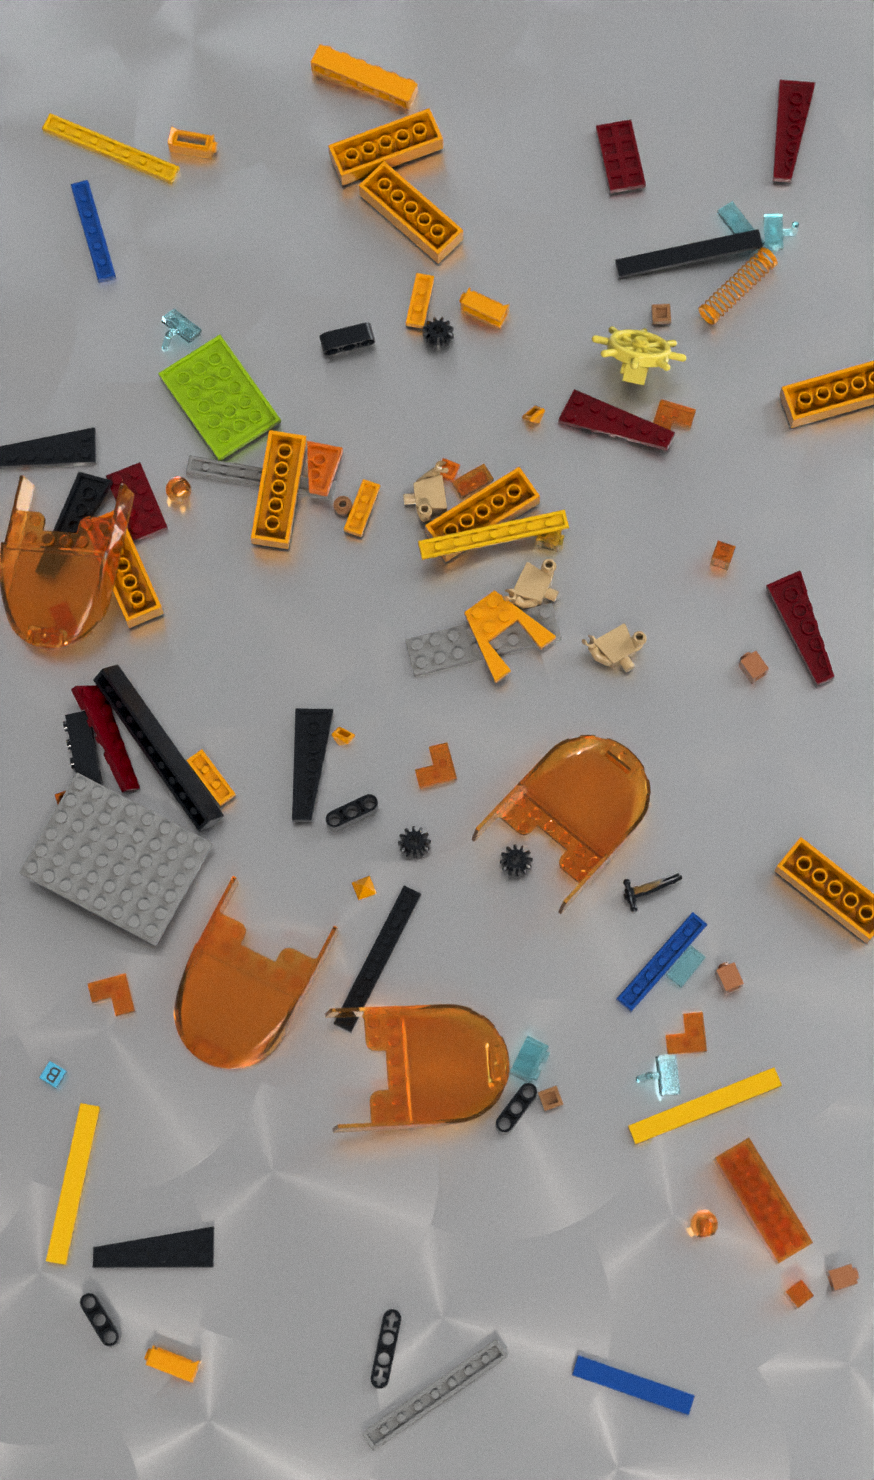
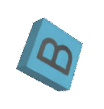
M49 1061L39 1078L57 1089L67 1071Z

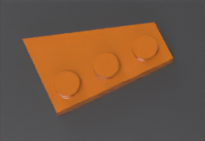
M307 441L309 493L328 496L343 454V448Z

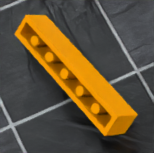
M319 44L311 60L312 71L407 110L410 109L418 93V84L414 80L402 78L395 72L383 70L380 66L370 65L363 59L351 57L348 53L338 52L328 45Z

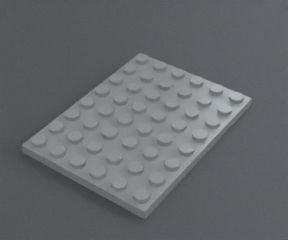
M76 773L19 874L156 946L213 843L97 782Z

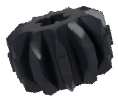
M434 317L433 322L428 320L426 322L427 326L423 327V332H425L423 338L427 339V344L433 343L434 349L437 345L443 348L444 343L449 345L450 339L454 337L452 333L454 328L450 326V321L444 322L443 317L440 320Z
M412 826L411 832L406 828L405 834L399 835L402 840L398 841V846H403L400 852H406L407 858L413 854V858L417 859L418 853L421 857H424L423 851L429 852L430 849L427 845L431 844V840L426 839L429 836L428 832L423 833V828L421 827L418 832L415 826ZM411 840L418 841V845H411Z
M514 844L513 850L510 847H506L507 853H501L504 859L500 860V864L505 865L502 868L503 872L509 870L508 876L516 872L515 876L519 878L520 871L523 875H526L525 869L531 870L532 868L529 863L533 862V858L528 857L530 855L529 850L523 852L525 848L523 845L518 850L517 844ZM516 858L520 859L519 862L513 864V860Z

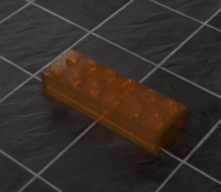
M750 1138L745 1139L713 1159L776 1265L813 1243Z

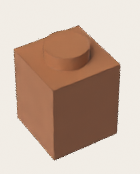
M757 651L753 653L747 652L740 658L739 667L751 684L767 675L769 668Z
M725 962L717 966L718 969L715 971V975L724 994L739 989L744 985L734 962L731 964Z
M852 1264L826 1272L832 1292L858 1284L859 1274L856 1267H852Z

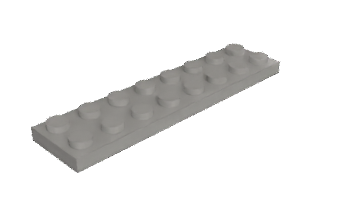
M552 603L522 610L556 636L553 642L562 640ZM518 621L489 642L498 655L537 646ZM469 624L405 639L414 676L485 659Z

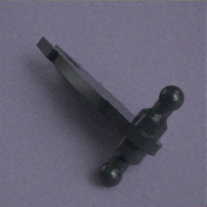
M679 873L668 875L639 887H631V881L625 879L623 881L625 886L624 899L630 904V910L636 912L638 910L636 898L674 884L682 879V875H679Z

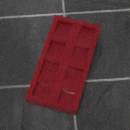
M632 120L596 125V134L610 194L645 188L646 182Z
M140 462L106 475V479L113 482L111 491L134 543L168 530Z

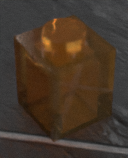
M717 541L710 565L728 570L736 546Z
M802 1279L783 1293L795 1310L814 1296Z

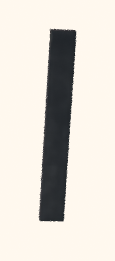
M759 229L620 258L616 259L615 263L620 279L761 249L763 244Z
M403 886L333 1023L334 1025L352 1033L421 897V893Z

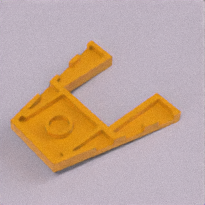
M495 590L464 612L495 683L508 675L511 670L489 642L514 623L519 622L540 650L556 639L553 633L510 601H504L503 596Z

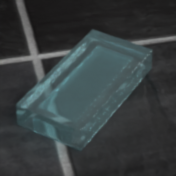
M690 945L666 974V977L682 988L706 957Z

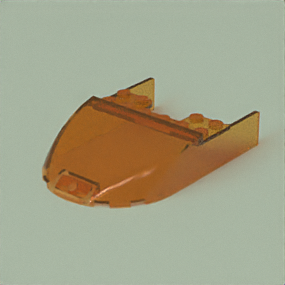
M20 475L5 542H1L0 589L4 610L12 629L27 643L43 649L66 648L72 643L82 641L93 633L92 630L99 622H102L109 609L134 493L125 484H120L113 516L111 518L85 517L80 521L77 533L45 531V516L40 512L29 511L35 486L24 475Z
M580 735L577 738H568L549 750L476 827L471 840L475 842L497 818L502 819L521 835L530 834L537 826L567 850L559 859V866L579 883L562 902L558 913L562 914L598 873L609 864L643 820L650 802V781L647 779L644 771L645 768L641 761L621 743L610 738L595 737V735Z
M235 876L231 878L200 939L190 954L174 1003V1021L184 1045L199 1060L223 1069L245 1068L255 1065L267 1056H270L279 1047L339 934L338 927L333 926L318 957L315 959L293 948H285L280 952L277 960L273 961L241 945L246 935L245 926L241 922L223 914L239 885Z
M456 1004L331 1008L325 1013V1018L362 1017L364 1019L366 1046L372 1051L386 1052L388 1090L375 1091L370 1096L371 1123L338 1124L333 1128V1133L415 1130L471 1121L490 1110L500 1099L507 1085L510 1062L505 1041L488 1018L469 1007Z

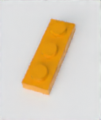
M416 273L406 326L421 329L425 326L435 279L434 276Z
M365 479L362 480L346 521L344 532L362 537L380 491V484Z
M202 749L186 760L220 807L236 796Z

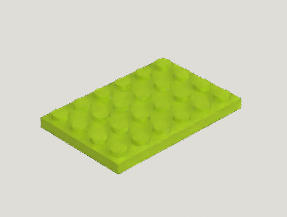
M221 335L213 338L158 373L163 383L219 461H222L281 423L280 417Z

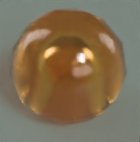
M174 477L168 481L165 490L166 495L171 501L181 503L189 498L192 488L184 477Z
M701 1210L691 1218L690 1227L697 1237H707L716 1233L718 1221L712 1212Z

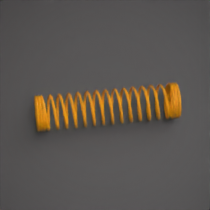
M762 247L741 269H738L737 273H734L733 277H730L721 288L717 289V292L713 293V296L709 297V300L705 301V304H701L698 311L702 318L709 324L715 325L720 320V316H724V312H728V308H732V304H736V300L740 301V296L744 297V292H749L748 288L753 289L752 285H757L756 281H761L760 277H765L764 273L768 274V269L772 270L778 264L775 255L767 248ZM762 252H764L765 254H767V255L770 257V259L772 260L773 263H771V262L763 255ZM756 260H758L765 266L767 272L761 269V267L757 264ZM752 264L761 270L763 276L753 268ZM748 268L752 269V270L757 274V276L759 277V280L756 279V278L750 273V271L748 270ZM743 271H745L746 273H748V274L753 278V280L755 281V284L752 283V282L746 277V275L744 274ZM739 275H741L742 277H744V278L749 282V284L751 285V288L748 287V286L742 281V279L740 278ZM735 279L740 281L745 286L747 291L743 290L738 285ZM731 283L736 285L741 290L743 295L739 294L734 289ZM727 287L731 288L739 299L735 298ZM723 291L727 292L733 298L735 303L730 301ZM719 295L723 296L729 302L731 307L726 305ZM715 299L719 300L725 306L727 311L722 309ZM711 302L721 310L722 314L715 310ZM704 310H706V311L712 316L713 319H711V318L704 312Z

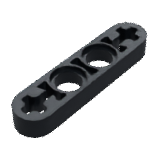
M395 1309L387 1310L382 1320L371 1374V1383L377 1389L385 1388L390 1379L401 1324V1315ZM391 1313H395V1317L398 1318V1321H394L392 1328H397L396 1332L390 1329L384 1330L385 1325L389 1327L390 1322L386 1317L391 1316ZM385 1333H391L394 1336L392 1344L386 1345L383 1343L382 1337ZM382 1353H386L390 1357V1361L386 1365H381L378 1361V1357ZM376 1366L388 1368L387 1373L383 1371V1378L386 1381L382 1382L381 1385H377V1381L374 1380V1377H378L380 1370H375Z

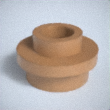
M340 496L335 499L334 510L338 514L344 515L351 511L352 501L348 497ZM344 502L346 503V506L341 507L340 503Z

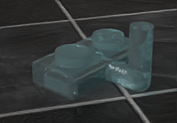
M764 214V248L770 251H783V236H796L799 223L794 221L791 229H783L782 214Z
M174 308L162 317L161 322L170 328L165 333L162 349H169L171 339L176 334L190 343L201 335L202 329Z
M676 1055L655 1056L657 1072H646L636 1076L638 1083L658 1080L660 1096L681 1094Z

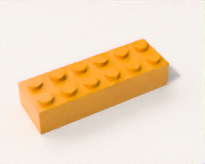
M430 108L330 144L328 149L331 161L343 186L368 177L384 161L392 168L443 149V137Z
M385 161L359 184V195L438 264L463 240V229Z
M874 360L781 387L779 396L790 427H798L874 405Z
M269 430L251 533V544L289 549L307 443L306 436Z
M517 467L426 524L425 533L430 539L513 521L540 504V495L521 468ZM462 552L445 555L442 558L447 562Z
M119 508L85 522V528L128 627H134L164 614Z
M800 837L777 865L775 872L868 944L874 936V894Z

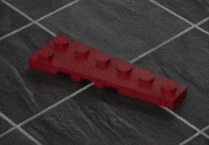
M779 81L773 181L791 183L815 82Z
M575 389L558 419L560 424L579 429H589L595 433L609 434L611 437L624 438L630 442L641 443L642 445L666 451L675 436V432Z
M799 570L766 585V589L816 686L834 679L835 676L818 629V623L813 613V607L809 600L801 571Z
M97 685L73 687L71 691L80 709L85 710L89 718L86 721L89 727L93 726L97 735L95 739L105 751L103 755L122 793L136 792L140 789L109 702Z

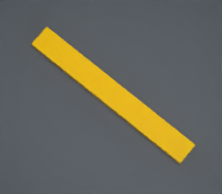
M51 113L42 127L44 132L169 184H173L180 170L177 165Z
M564 509L418 541L421 559L426 560L569 529Z
M773 1067L628 1125V1129L636 1145L779 1088L782 1084Z
M80 1103L47 1253V1262L67 1265L99 1117V1106Z

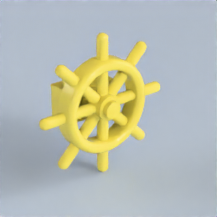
M611 326L608 329L611 334L609 338L597 335L592 337L594 343L607 345V350L601 351L602 357L612 356L623 362L620 374H623L622 381L644 385L649 367H660L665 371H669L671 368L668 364L669 359L681 362L687 359L684 354L671 352V347L677 345L676 340L666 341L655 334L649 333L646 328L641 330H618Z

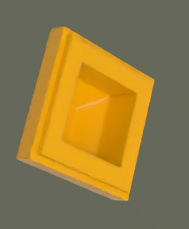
M535 405L522 418L530 422L540 423L545 410Z
M338 727L331 735L339 746L349 744L355 738V734L342 727Z
M370 876L352 882L358 900L377 894Z

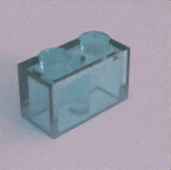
M527 1036L510 1070V1074L528 1083H532L533 1080L537 1081L542 1071L539 1067L542 1062L546 1063L550 1052H548L549 1046Z

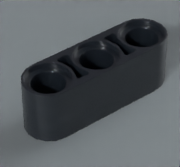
M361 323L328 331L319 336L324 355H334L367 347L375 343L370 323Z
M367 794L330 811L326 815L328 829L337 832L374 815L379 807L377 798L372 794ZM368 801L375 803L374 807L370 809L364 805ZM351 809L357 811V814L353 817L347 815V812ZM336 817L340 822L337 825H332L330 820Z
M523 1084L499 1115L495 1126L498 1133L502 1135L509 1134L535 1101L537 1088L534 1084ZM530 1088L533 1090L534 1095L526 1098L522 1093L523 1090ZM518 1104L522 1107V1111L515 1114L511 1111V1106ZM507 1120L510 1123V1127L503 1130L499 1127V1122Z
M92 1293L84 1294L80 1299V1306L100 1340L108 1347L117 1346L121 1341V1334L102 1302ZM93 1297L95 1305L92 1308H87L85 1305L86 1300ZM98 1315H104L106 1319L105 1323L101 1326L96 1324ZM110 1332H114L116 1335L113 1343H108L106 1340V1336Z

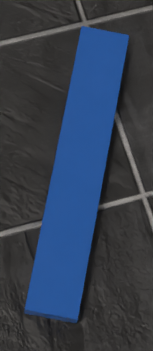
M85 180L70 184L98 282L116 279L89 182Z
M692 912L616 1000L632 1012L708 924Z
M579 1355L572 1376L689 1415L695 1397L693 1394Z

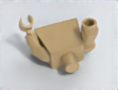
M438 461L434 468L413 483L414 493L403 494L404 505L416 504V511L423 522L429 521L432 514L442 515L447 512L443 476L440 475V472H448V468H442L446 464L444 461Z
M546 559L543 561L540 570L531 563L526 562L514 589L505 590V592L509 593V596H503V600H511L513 604L522 609L541 606L545 598L555 602L559 591L550 587L554 571L557 567L556 563L552 559Z
M624 623L597 639L592 635H588L590 642L587 643L585 639H582V644L589 646L588 650L595 661L611 668L621 664L625 672H629L635 667L631 658L643 647L647 639L642 631L635 632L631 637Z

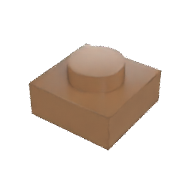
M670 304L651 305L652 325L671 324Z
M557 1086L538 1092L544 1112L563 1105Z

